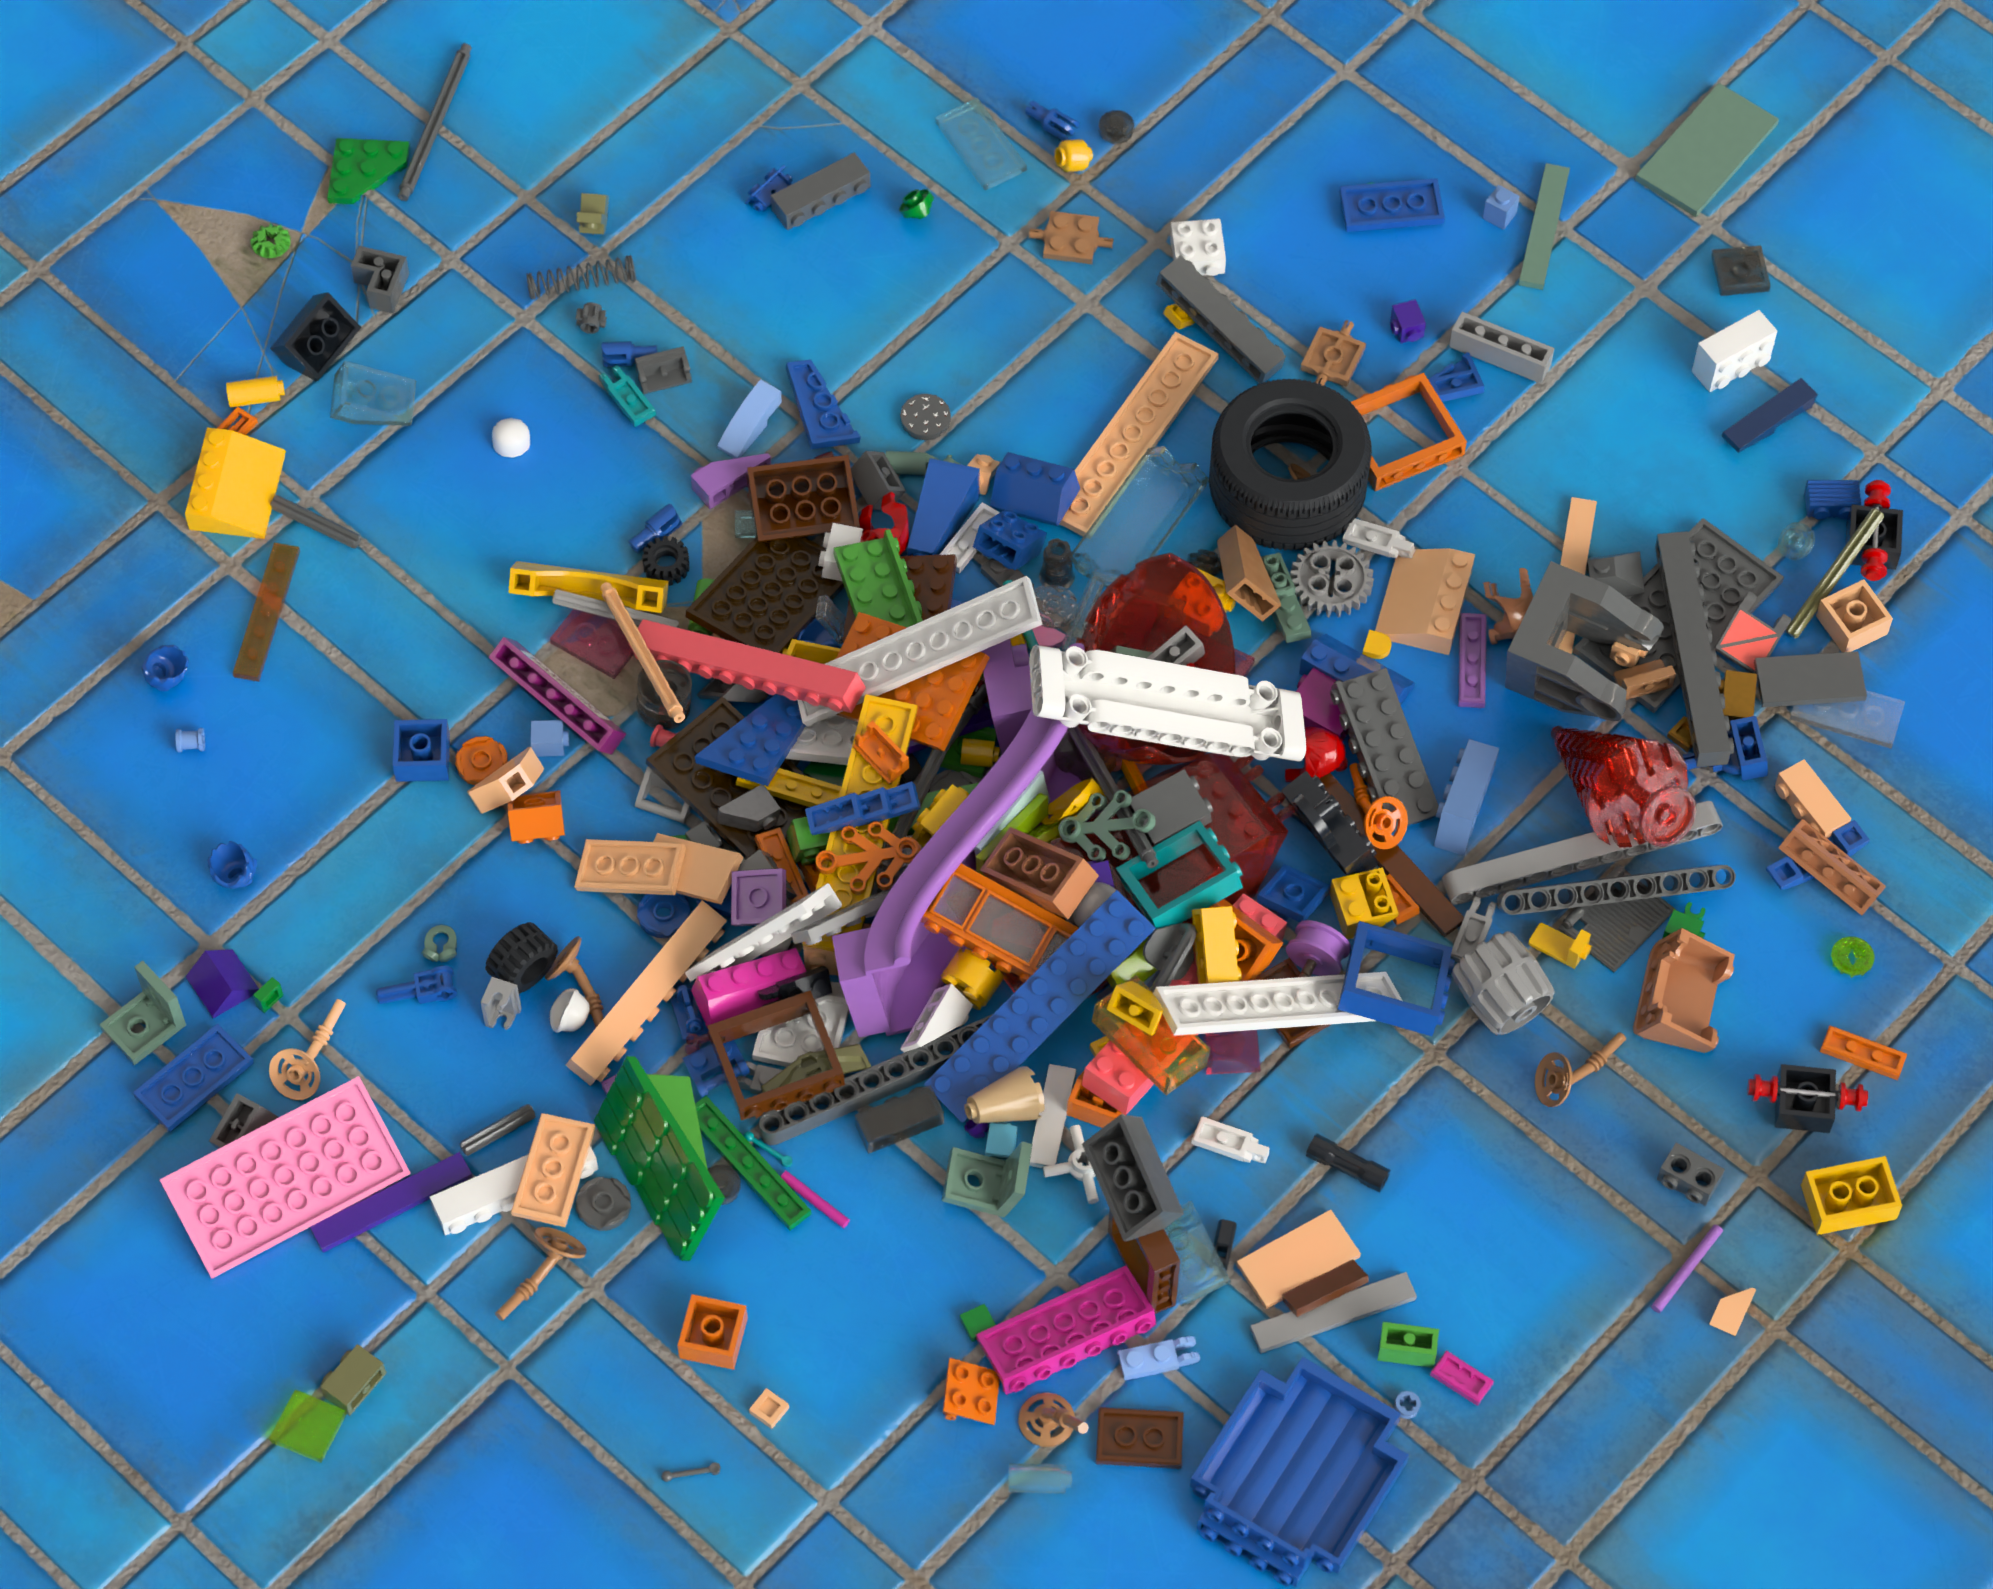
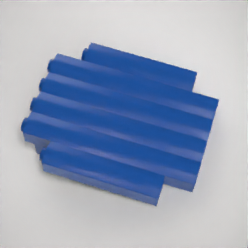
M1305 1357L1301 1358L1286 1383L1261 1369L1191 1477L1190 1487L1193 1488V1493L1205 1500L1204 1511L1197 1524V1529L1200 1531L1199 1534L1209 1542L1218 1541L1225 1545L1224 1549L1235 1557H1239V1555L1246 1557L1250 1560L1249 1564L1256 1570L1261 1572L1267 1570L1273 1573L1274 1579L1284 1586H1289L1290 1584L1296 1587L1313 1559L1321 1570L1327 1573L1332 1571L1339 1573L1407 1464L1409 1454L1387 1442L1399 1423L1401 1413Z

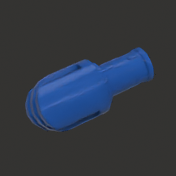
M1031 101L1029 105L1032 108L1027 106L1025 111L1026 115L1042 123L1043 130L1062 141L1069 140L1063 133L1069 136L1074 134V130L1066 123L1074 128H1078L1080 124L1055 108L1047 110L1035 101Z
M632 341L602 342L601 344L603 367H614L616 365L619 367L633 366L635 358L657 353V345L635 346L632 344Z
M668 504L649 518L645 522V528L629 540L628 543L639 554L648 546L650 541L654 542L655 538L658 537L660 541H663V536H669L681 527L683 523L673 505Z

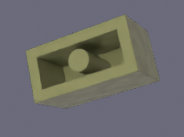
M357 1344L352 1351L348 1350L345 1352L340 1360V1365L334 1371H330L325 1375L320 1387L323 1396L350 1416L386 1375V1370L383 1362Z

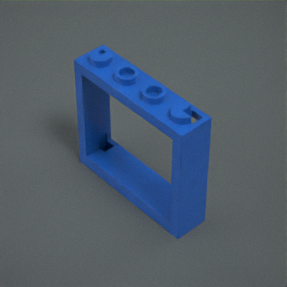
M1359 921L1352 940L1338 1010L1433 1036L1436 1025H1442L1445 1012L1441 1011V1009H1445L1448 994L1444 992H1448L1452 979L1447 974L1451 975L1455 959H1451L1452 947ZM1364 947L1438 968L1431 1009L1356 988Z

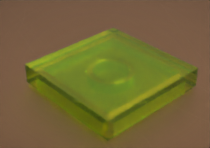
M294 1390L269 1440L271 1443L321 1463L347 1415L346 1410Z

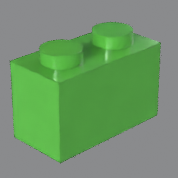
M1383 1322L1377 1361L1434 1368L1439 1329Z

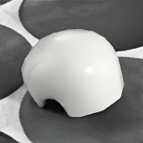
M514 418L503 419L497 422L492 431V442L495 452L503 457L511 458L525 453L530 447L528 426L521 420Z

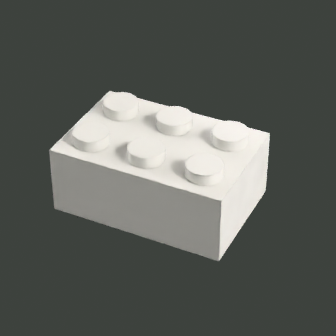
M1760 310L1750 314L1698 343L1692 368L1693 374L1709 392L1717 388H1724L1737 377L1742 378L1751 369L1757 366H1764L1769 362L1777 330Z

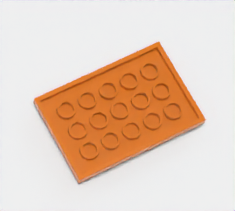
M858 612L836 659L907 627ZM978 652L877 697L918 705L910 740L944 752L990 657L986 653ZM863 703L856 705L852 713L842 711L836 715L858 722Z

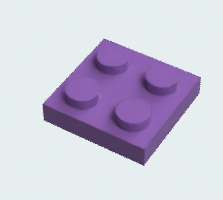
M785 869L732 871L731 925H758L786 908Z

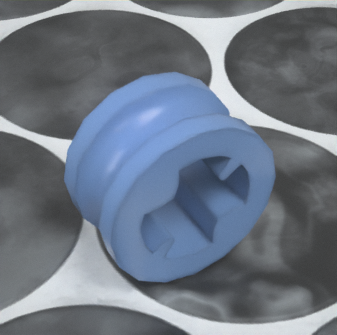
M1404 1391L1397 1396L1394 1409L1401 1413V1418L1410 1419L1417 1415L1421 1402L1415 1393ZM1404 1399H1408L1409 1404H1414L1415 1407L1412 1406L1410 1411H1406V1408L1400 1406V1404H1403Z

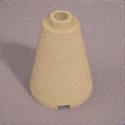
M1027 1066L1019 1067L968 1097L967 1104H965V1113L968 1119H972L974 1123L1040 1119L1042 1116L1039 1113L1043 1112L1045 1108L1044 1096L1040 1083H1034L1031 1078L1032 1075H1035L1034 1072Z

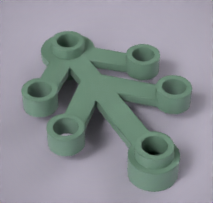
M1119 790L1114 794L1113 800L1107 805V798L1100 793H1094L1090 796L1087 805L1076 817L1070 816L1060 822L1059 834L1068 843L1077 842L1087 852L1089 859L1099 863L1105 859L1106 851L1101 846L1094 845L1085 835L1095 833L1112 850L1114 857L1125 860L1130 855L1129 846L1119 842L1109 831L1137 829L1140 832H1149L1155 826V816L1146 809H1139L1134 812L1132 817L1111 819L1120 808H1126L1131 804V795L1124 790ZM1125 795V800L1120 803V798ZM1101 798L1100 804L1096 806V800ZM1095 810L1102 811L1094 822H1087ZM1148 818L1147 824L1143 826V822ZM1075 827L1074 832L1071 834V829ZM1124 847L1123 853L1118 855L1119 849ZM1099 850V855L1094 858V853Z

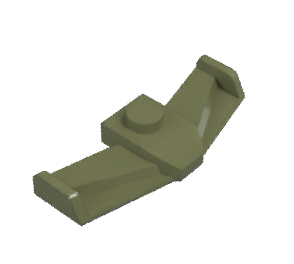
M860 1043L834 1048L844 1074L862 1071L871 1067ZM810 1051L799 1056L797 1060L760 1087L762 1093L830 1070L831 1067L825 1051Z

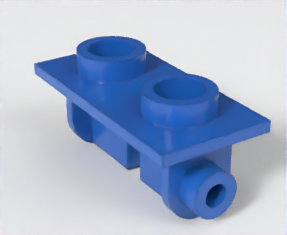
M783 165L778 171L773 168L764 177L766 182L763 185L757 183L748 192L750 197L745 204L747 205L752 201L756 211H765L771 205V195H773L771 191L776 193L792 185V177L789 174L784 175L782 173L786 166Z
M687 985L679 986L676 997L670 998L683 1041L709 1035L691 988Z

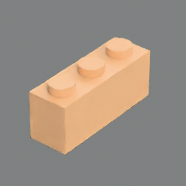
M1805 759L1778 774L1775 783L1778 796L1787 801L1797 819H1804L1826 838L1831 837L1833 831L1851 821V817Z

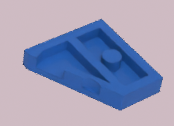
M1469 352L1463 354L1462 360L1457 364L1453 365L1450 363L1442 372L1436 373L1428 379L1442 402L1484 393V384Z

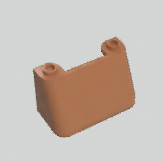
M1683 928L1656 942L1650 952L1633 1025L1634 1034L1644 1039L1702 1053L1715 1049L1719 1037L1717 1036V1029L1709 1026L1717 985L1724 980H1728L1733 974L1735 954Z

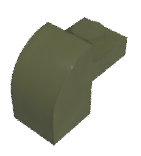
M581 193L580 212H577L576 222L580 223L579 233L605 234L608 217V195Z

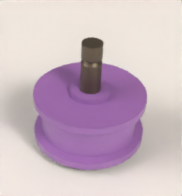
M1311 920L1299 922L1295 929V939L1289 941L1286 946L1289 958L1302 968L1299 977H1311L1312 974L1317 976L1339 975L1342 970V959L1348 957L1351 952L1349 941L1336 929L1321 922Z

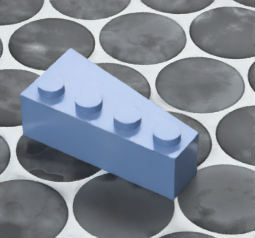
M1469 739L1466 749L1460 748L1456 761L1460 765L1459 767H1453L1450 781L1453 783L1452 785L1447 784L1443 799L1446 802H1440L1436 817L1440 818L1434 847L1465 855L1469 837L1472 835L1477 815H1479L1484 795L1496 765L1499 748Z

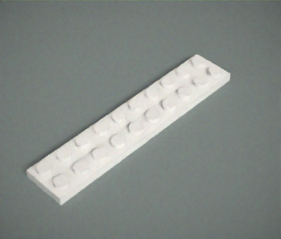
M1024 576L832 660L825 665L858 673L866 687L856 705L864 702L865 694L879 696L1042 625L1031 580ZM797 699L802 723L807 727L840 713L831 710L829 707L822 705L813 706L806 701Z
M1387 972L1358 974L1356 988L1403 1001ZM1345 974L1156 987L1153 992L1164 1010L1162 1014L1174 1036L1376 1021L1338 1010Z

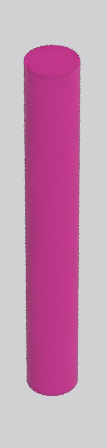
M788 1171L781 1175V1178L794 1191L839 1226L845 1228L848 1225L850 1219Z

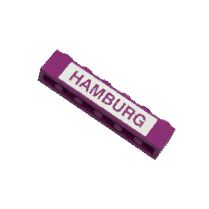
M503 637L488 657L598 751L612 755L626 736L622 729L517 641Z

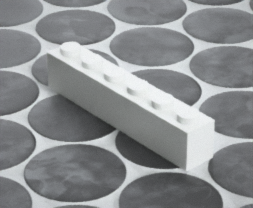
M591 1146L581 1179L591 1176L594 1171L598 1170L597 1159ZM528 1155L430 1196L432 1208L444 1234L462 1232L473 1223H482L489 1220L496 1213L512 1210Z

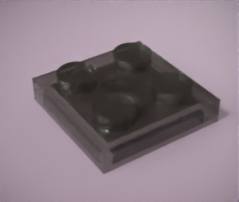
M1761 245L1712 250L1711 258L1720 296L1770 291L1771 285Z

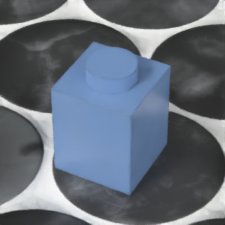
M1498 185L1486 200L1483 219L1504 230L1517 214L1520 196Z
M563 720L531 721V748L536 756H564V746H569V730H564Z

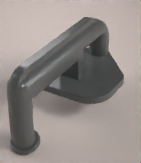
M1178 923L1155 929L1149 936L1143 948V956L1150 965L1160 971L1149 990L1152 993L1156 987L1169 986L1172 980H1179L1188 972L1194 961L1192 945L1197 935L1194 925Z

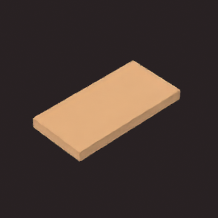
M657 833L653 842L684 843L687 847L676 893L722 904L732 883V871H738L744 857L737 852Z
M586 839L574 887L577 891L675 895L687 847L684 843Z
M541 1113L512 1206V1216L566 1227L595 1132V1124Z
M1329 1210L1237 1261L1236 1265L1265 1309H1268L1283 1300V1293L1353 1259L1355 1261L1360 1258L1361 1253L1332 1210Z

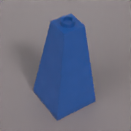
M932 458L929 459L908 544V556L939 555L944 550L979 500L980 468Z

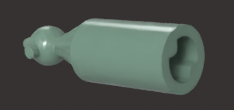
M886 451V457L896 474L926 475L929 459H937L924 452ZM947 455V458L943 460L946 462L960 464L956 462L954 459H952V455Z

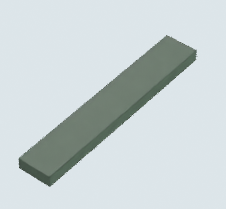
M1548 163L1545 165L1520 275V286L1543 290L1570 171L1568 167Z

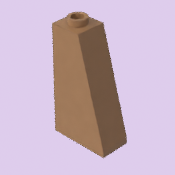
M1234 525L1217 540L1226 593L1263 622L1281 606V602L1253 538Z

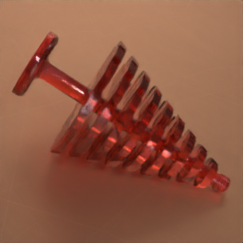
M1555 726L1552 729L1551 737L1555 740L1556 749L1584 808L1589 823L1599 839L1610 845L1608 834L1613 837L1614 842L1619 848L1632 847L1628 833H1632L1634 840L1639 845L1648 842L1656 847H1667L1678 842L1688 833L1697 813L1696 801L1692 794L1687 791V765L1676 748L1668 743H1663V746L1658 743V740L1641 739L1618 734L1611 735L1610 733L1602 734L1601 732L1579 730L1572 727Z

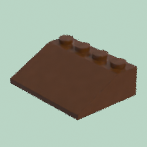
M849 455L747 467L746 480L758 542L830 533L833 523L860 528Z

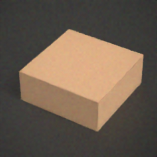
M766 1388L750 1407L749 1414L770 1429H773L789 1409V1404Z

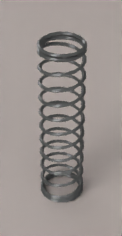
M632 255L625 257V271L620 258H616V275L609 259L606 260L605 264L606 276L600 261L597 260L596 278L589 262L586 264V279L581 265L577 264V283L570 266H567L566 269L567 284L559 267L557 268V285L551 270H547V287L540 271L537 273V288L530 272L529 274L526 273L530 298L535 299L536 296L540 298L539 275L547 296H550L549 273L556 293L559 295V271L567 293L570 291L569 270L577 291H579V269L585 287L589 289L588 266L594 283L598 288V264L606 286L609 285L608 263L615 283L618 284L619 282L618 261L625 282H628V270L631 281H636Z

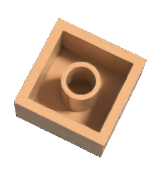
M1865 579L1821 599L1816 617L1841 652H1852L1887 635L1893 619Z

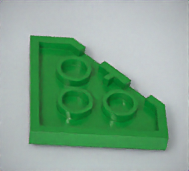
M336 138L327 196L328 203L354 204L361 199L360 196L370 189L373 191L388 181L387 177L397 170L401 172L407 168L410 152L409 141Z

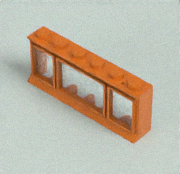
M962 863L943 885L921 919L924 927L935 934L940 932L946 935L948 941L958 947L966 946L972 950L971 953L981 960H986L987 958L995 962V966L1005 973H1010L1011 971L1020 976L1019 979L1023 983L1078 929L1075 925Z

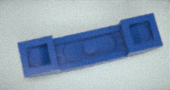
M1855 820L1832 832L1831 837L1827 838L1849 857L1862 849L1870 841ZM1789 856L1766 867V871L1780 890L1800 885L1815 878Z

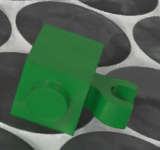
M1688 902L1684 913L1673 910L1662 938L1683 928L1704 939L1706 933L1702 932L1704 924L1702 920L1705 908L1702 907L1700 913L1693 914L1690 911L1692 903Z

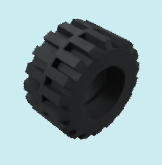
M523 923L509 931L497 942L487 958L485 970L491 977L516 984L520 994L533 987L546 975L556 959L558 947L534 923Z

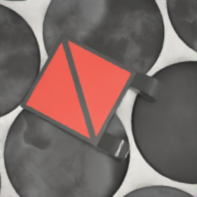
M1749 591L1741 598L1735 613L1714 649L1748 672L1756 674L1755 658L1770 657L1780 637L1790 624L1791 618L1783 614L1777 618L1773 628L1748 612L1757 599V596Z

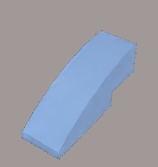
M760 379L735 413L717 448L733 458H740L767 427V419L782 403L781 391Z

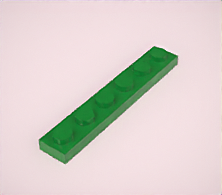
M704 1096L695 1103L701 1134L789 1231L811 1215V1209L707 1096Z

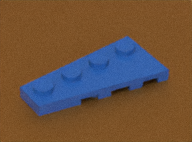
M812 360L787 362L785 369L811 450L860 443L861 436L857 430H853L850 425V419L846 413L843 414L837 405L838 401L834 394L831 395L826 388V382Z

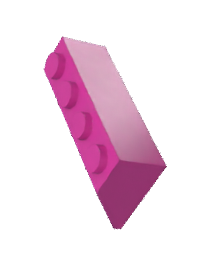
M793 948L698 976L691 991L704 1022L708 1026L779 1000L778 997L771 1000H762L759 998L758 992L776 985V982L804 973L806 969L797 948Z

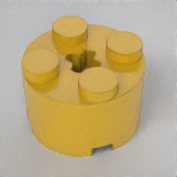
M959 948L941 974V980L946 985L953 984L973 1004L972 1008L981 1010L995 993L1004 976L998 968L994 973L989 968L991 962L987 959L981 960L971 953L972 950L965 949L963 952L962 948Z

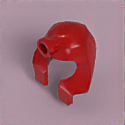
M889 492L883 496L881 508L882 512L890 515L894 521L895 526L890 530L893 538L896 537L898 539L899 555H901L906 550L909 542L908 513L905 504L895 502V494ZM871 504L861 509L859 518L860 528L863 529L861 542L884 538V532L888 530L887 528L875 529L871 523L873 505Z
M1304 727L1306 738L1304 767L1285 769V781L1292 782L1305 771L1311 777L1316 775L1318 778H1321L1334 770L1339 772L1346 770L1348 761L1345 757L1346 751L1343 741L1338 735L1329 730L1319 727Z

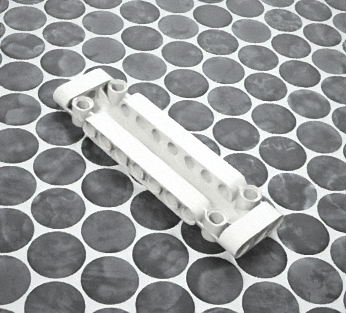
M1035 645L1030 652L1029 667L1032 708L1035 716L1060 720L1067 727L1084 724L1088 726V730L1096 733L1234 757L1252 755L1257 760H1266L1269 757L1300 762L1305 756L1306 738L1302 700L1299 692L1275 688L1268 681H1261L1256 686L1249 685L1248 679L1240 675L1101 650L1084 652V650L1077 646H1072L1064 652L1057 648Z

